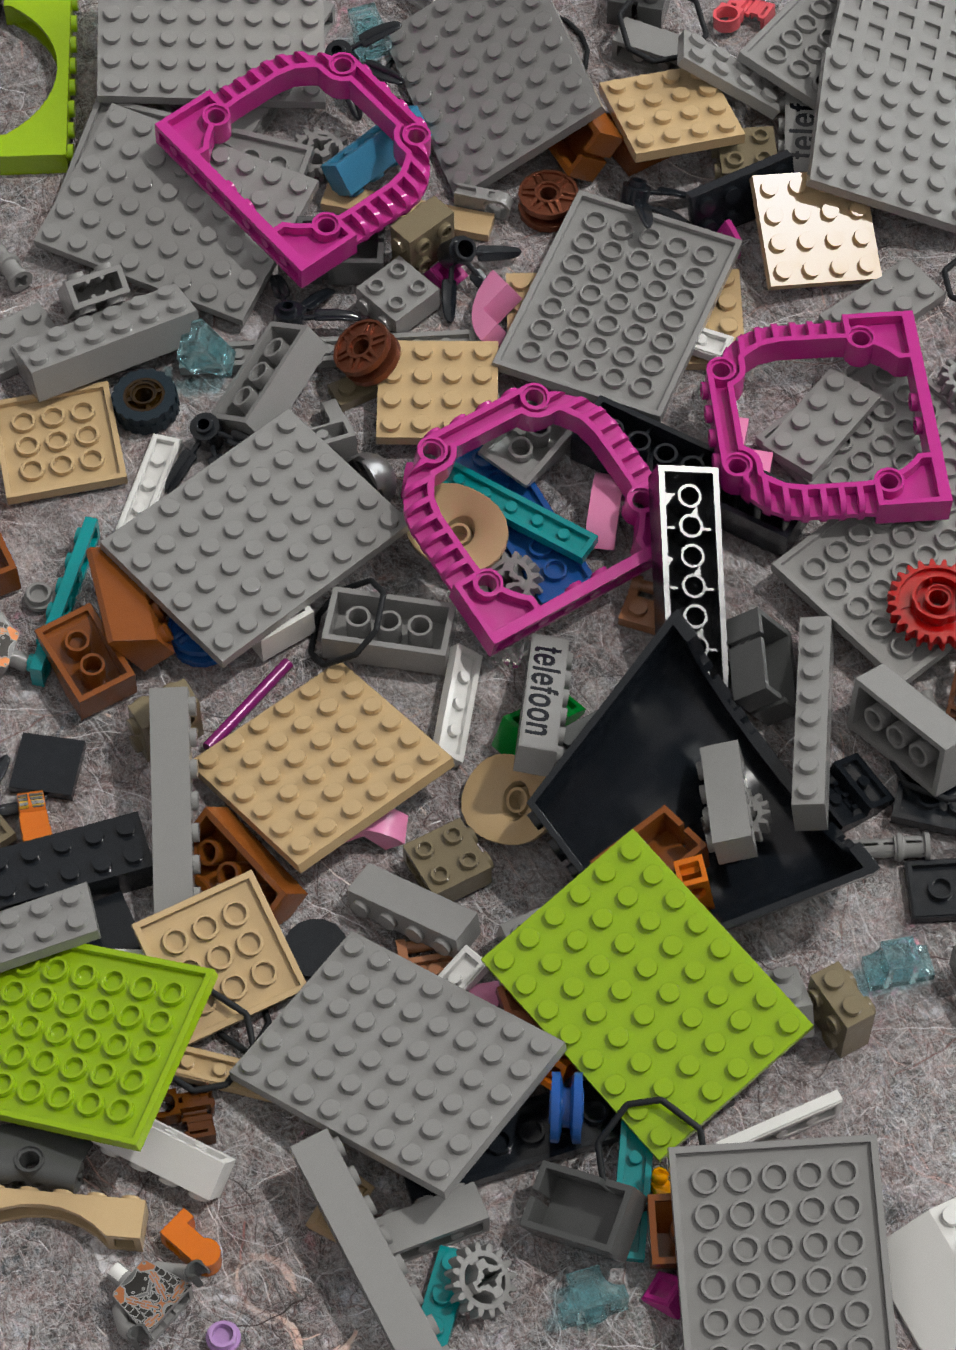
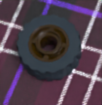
M143 368L135 372L131 371L125 377H121L118 384H115L113 388L114 392L111 394L117 422L119 425H122L124 430L131 431L135 435L142 434L143 436L152 433L157 434L159 431L167 429L171 423H174L176 416L179 415L180 401L176 385L170 376H166L165 372L156 371L151 368L144 370Z

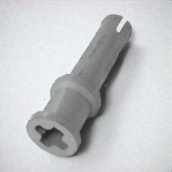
M0 241V276L6 278L8 287L13 292H20L31 284L32 274L28 269H24L21 266L20 258L16 254L10 253Z
M923 832V835L903 836L901 833H896L892 838L852 840L854 844L860 841L874 859L894 858V861L903 862L904 859L909 858L931 860L929 832Z

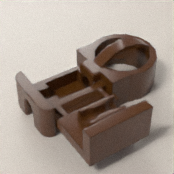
M176 1088L168 1089L163 1101L170 1103L174 1108L158 1112L155 1119L166 1125L181 1123L182 1121V1125L187 1124L188 1129L184 1134L206 1145L216 1144V1131L212 1118L215 1115L213 1091L198 1094L189 1092L177 1094Z

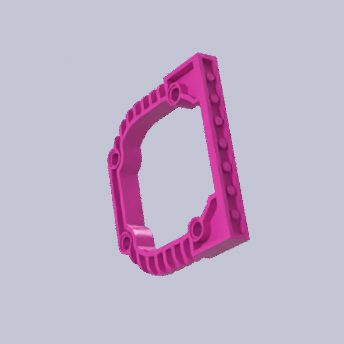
M295 51L293 55H285L283 53L276 55L274 59L265 60L258 67L248 70L244 76L237 77L228 86L221 87L217 93L214 94L209 89L155 123L156 143L301 289L357 253L358 244L370 239V236L379 233L385 226L394 223L400 216L409 213L421 201L429 184L431 131L426 122L421 117H417L404 100L398 99L385 82H380L366 64H362L353 55L346 52H338L333 56L318 52L317 56L308 55L304 51ZM319 86L332 98L340 100L350 99L393 140L394 158L402 168L388 184L340 215L322 212L313 218L312 223L281 222L273 228L256 211L253 203L247 198L244 199L237 192L235 185L230 180L226 181L210 165L211 154L215 144L224 143L231 137V124L281 92L293 87Z
M913 310L842 314L841 321L831 323L830 320H824L823 323L813 324L812 321H806L805 324L795 325V322H788L787 325L777 326V323L770 324L769 327L764 328L758 326L744 335L740 334L737 336L736 340L728 348L724 349L721 357H715L708 362L705 382H700L701 400H706L707 405L704 406L705 424H710L711 429H708L709 448L714 447L715 453H712V467L719 468L720 485L726 493L740 495L747 504L751 502L760 508L763 514L767 516L772 514L786 522H790V520H798L801 523H809L812 520L827 522L828 519L845 521L846 518L863 520L864 517H874L875 524L949 519L953 499ZM843 357L845 362L853 367H864L871 363L889 372L894 377L907 376L910 389L908 396L909 410L915 413L913 430L914 434L920 437L923 453H918L910 463L900 470L889 467L882 468L876 472L874 480L808 485L786 483L764 473L760 456L753 449L743 444L736 401L739 400L743 393L745 373L760 364L779 360Z
M529 383L518 389L515 387L508 389L499 399L493 402L490 400L483 402L474 412L468 415H458L449 425L441 429L439 427L431 429L420 440L413 459L414 467L407 478L403 492L402 506L405 522L413 539L416 540L422 552L440 575L443 583L450 590L449 598L489 657L652 568L648 476L652 472L647 463L640 457L637 449L633 447L628 436L623 433L618 422L606 413L604 408L589 402V399L582 396L565 395V392L562 391L548 392V389L539 383ZM527 401L536 402L538 405H531ZM555 424L576 433L587 443L626 498L621 508V515L628 524L634 526V537L630 551L632 556L608 569L606 566L599 568L590 576V579L584 582L580 580L575 581L565 589L564 593L539 605L534 596L521 594L503 587L502 576L496 570L491 568L480 569L442 516L434 498V487L449 477L455 459L516 427L524 431L536 432ZM425 454L434 455L437 459H429ZM633 503L642 504L644 509L636 507ZM479 586H487L492 592H485Z

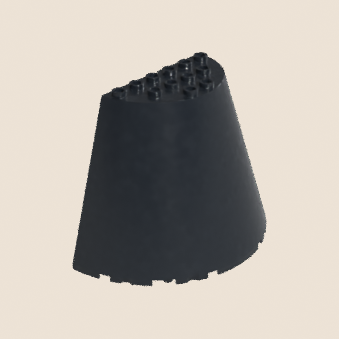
M677 609L668 617L526 802L531 809V812L527 814L528 818L538 831L541 828L545 829L550 836L546 840L561 862L565 859L568 861L569 865L566 868L573 879L590 865L592 859L663 805H666L684 822L685 829L689 827L707 844L701 822V817H703L702 809L707 807V804L703 805L699 785H704V780H699L696 762L701 761L700 747L737 739L744 759L748 789H751L753 796L760 793L762 794L763 801H768L773 823L769 824L770 833H761L763 841H756L758 857L719 865L715 852L709 853L710 866L706 869L715 909L708 911L727 931L873 876L880 871L881 867L860 841L854 844L849 838L845 840L846 836L833 822H828V830L795 831L791 807L792 774L754 727L741 706H737L731 698L733 695L720 675L717 674L711 678L708 671L714 666L704 652L698 634Z

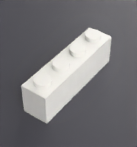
M156 1119L141 1152L91 1141L101 1146L100 1151L114 1158L120 1156L130 1161L129 1166L135 1170L145 1173L150 1171L158 1175V1180L163 1184L171 1187L180 1186L189 1191L188 1195L191 1198L201 1202L221 1197L236 1159Z

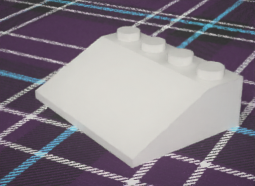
M955 1197L929 1209L887 1237L893 1306L919 1350H956Z

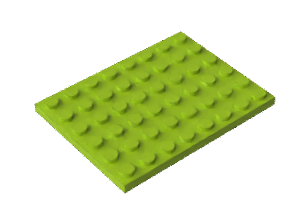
M633 828L481 958L482 963L543 1031L566 1043L567 1050L564 1053L566 1058L579 1072H583V1077L615 1113L627 1101L660 1096L667 1099L703 1126L814 1028V1025ZM661 1103L628 1108L621 1118L660 1163L668 1156V1147H679L696 1132L694 1128Z
M83 944L1 972L0 1121L141 1152L216 983L218 974L215 969Z

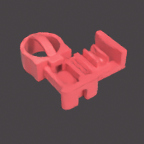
M729 0L727 3L721 2L713 11V27L721 33H732L739 29L745 15L748 18L751 16V19L756 17L757 21H760V29H762L775 16V4L763 0ZM729 17L726 21L721 20V18Z

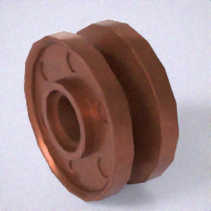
M541 170L525 177L519 185L518 213L521 220L529 228L539 232L552 233L558 231L579 191L576 182L571 177H568L567 174L557 170Z
M365 319L352 324L339 336L334 347L333 359L336 367L357 386L368 387L380 383L393 372L400 359L401 347L398 339L378 320Z

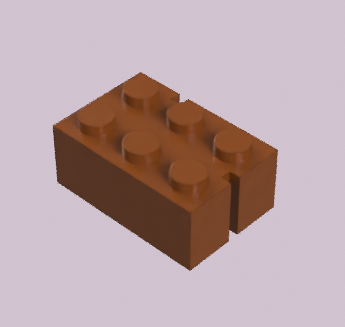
M604 113L548 149L568 177L593 182L607 163L604 158H610L624 138L608 115Z
M663 805L633 828L675 875L673 861L702 854L705 868L707 869L710 866L707 844L689 827L685 829L684 822L666 805ZM613 843L611 846H609L607 849H605L603 852L597 855L594 859H592L590 861V865L596 859H598L603 853H605L610 847H612L615 843Z

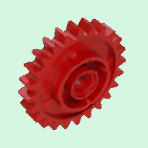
M931 558L928 566H925L920 560L917 563V569L907 565L905 574L897 573V579L891 582L890 591L887 594L886 612L891 613L889 622L897 623L896 633L906 632L905 641L915 638L916 647H919L924 642L927 643L928 650L930 651L936 644L939 645L941 651L945 650L946 644H950L956 649V563L952 567H948L946 559H943L940 565H936L934 559Z

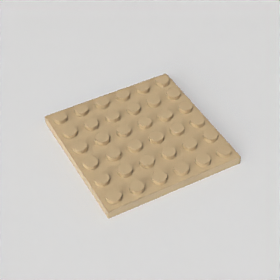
M343 662L330 666L194 758L198 760V778L300 874L455 766L451 755Z

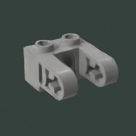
M333 398L320 402V410L325 424L310 429L343 459L358 454L356 434L347 416H344L337 400Z

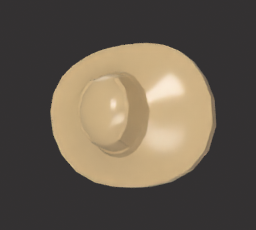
M441 483L435 486L434 498L448 525L480 569L491 568L504 553L509 536L506 517L499 506L484 494L461 484ZM408 531L407 536L413 548L429 561L416 540L413 539L410 531Z
M513 754L490 756L473 770L466 781L461 796V811L466 824L477 835L486 840L504 845H523L534 842L546 833L544 828L538 831L528 818L527 814L531 812V809L526 803L546 777L513 771L515 758Z

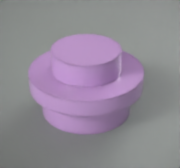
M230 1321L215 1322L206 1333V1343L210 1350H237L241 1342L239 1328Z

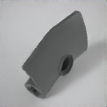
M14 1123L0 1124V1185L19 1181L22 1186L36 1188L43 1184L52 1189H65L73 1194H77L84 1177V1160L94 1143L90 1140ZM31 1164L37 1165L36 1167L31 1169L25 1168L26 1166Z

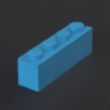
M417 105L408 106L417 117L424 119ZM375 125L320 167L334 192L340 196L352 198L364 191L363 187L366 184L382 178L386 169L399 164L394 158L393 140Z

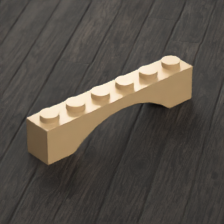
M0 1185V1224L21 1218L56 1219L81 1227L97 1237L108 1249L143 1252L149 1212L146 1200H141L138 1196L123 1195L121 1198L107 1197V1195L100 1192H89L87 1195L73 1194L65 1189L47 1192L39 1191L31 1186L12 1189Z

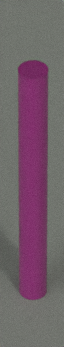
M284 658L203 743V747L207 750L227 737L289 672L293 664Z

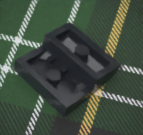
M858 753L832 763L829 781L828 822H833L843 833L877 815L894 802L895 798Z

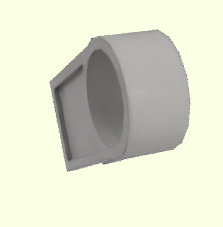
M457 183V188L454 192V206L495 214V220L507 219L513 206L511 196L499 190ZM491 203L500 204L504 206V208L496 207Z

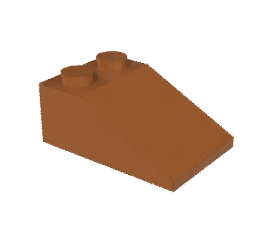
M91 603L34 630L66 696L81 720L137 692L136 674L126 658L108 644L103 622Z

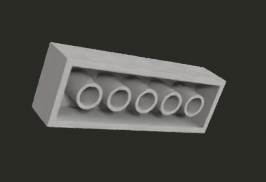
M174 283L172 285H164L148 294L135 296L124 303L108 306L103 311L79 317L76 321L63 326L53 327L49 331L34 337H26L20 342L12 344V349L20 376L37 400L41 402L204 340L197 309L177 284Z

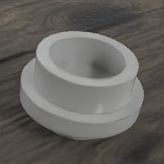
M44 582L32 583L24 594L26 606L35 612L46 611L48 604L55 600L54 590Z

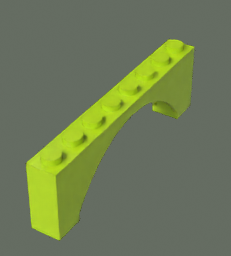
M4 0L7 25H15L35 37L53 57L57 65V74L53 88L39 110L14 130L0 135V175L67 173L69 161H72L74 156V144H70V139H75V124L71 122V118L76 117L75 100H71V96H76V80L72 79V75L77 74L76 57H73V53L78 52L77 37L73 36V32H78V17L74 15V11H79V0Z

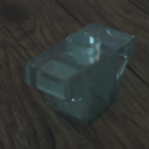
M374 2L348 9V18L352 28L354 44L360 41L358 37L361 33L383 24ZM388 35L368 47L360 46L356 50L363 62L388 55V50H392V41Z
M201 318L192 321L190 333L181 335L176 359L193 375L211 373L222 379L231 376L236 351Z
M913 935L881 941L879 949L870 955L863 956L861 961L870 992L934 980L935 977L927 945H916Z
M599 1264L566 1274L565 1288L568 1297L564 1302L558 1304L557 1316L562 1330L584 1323L589 1325L598 1324L606 1320L610 1315L628 1310L629 1295L625 1284L615 1285L608 1282L604 1278Z

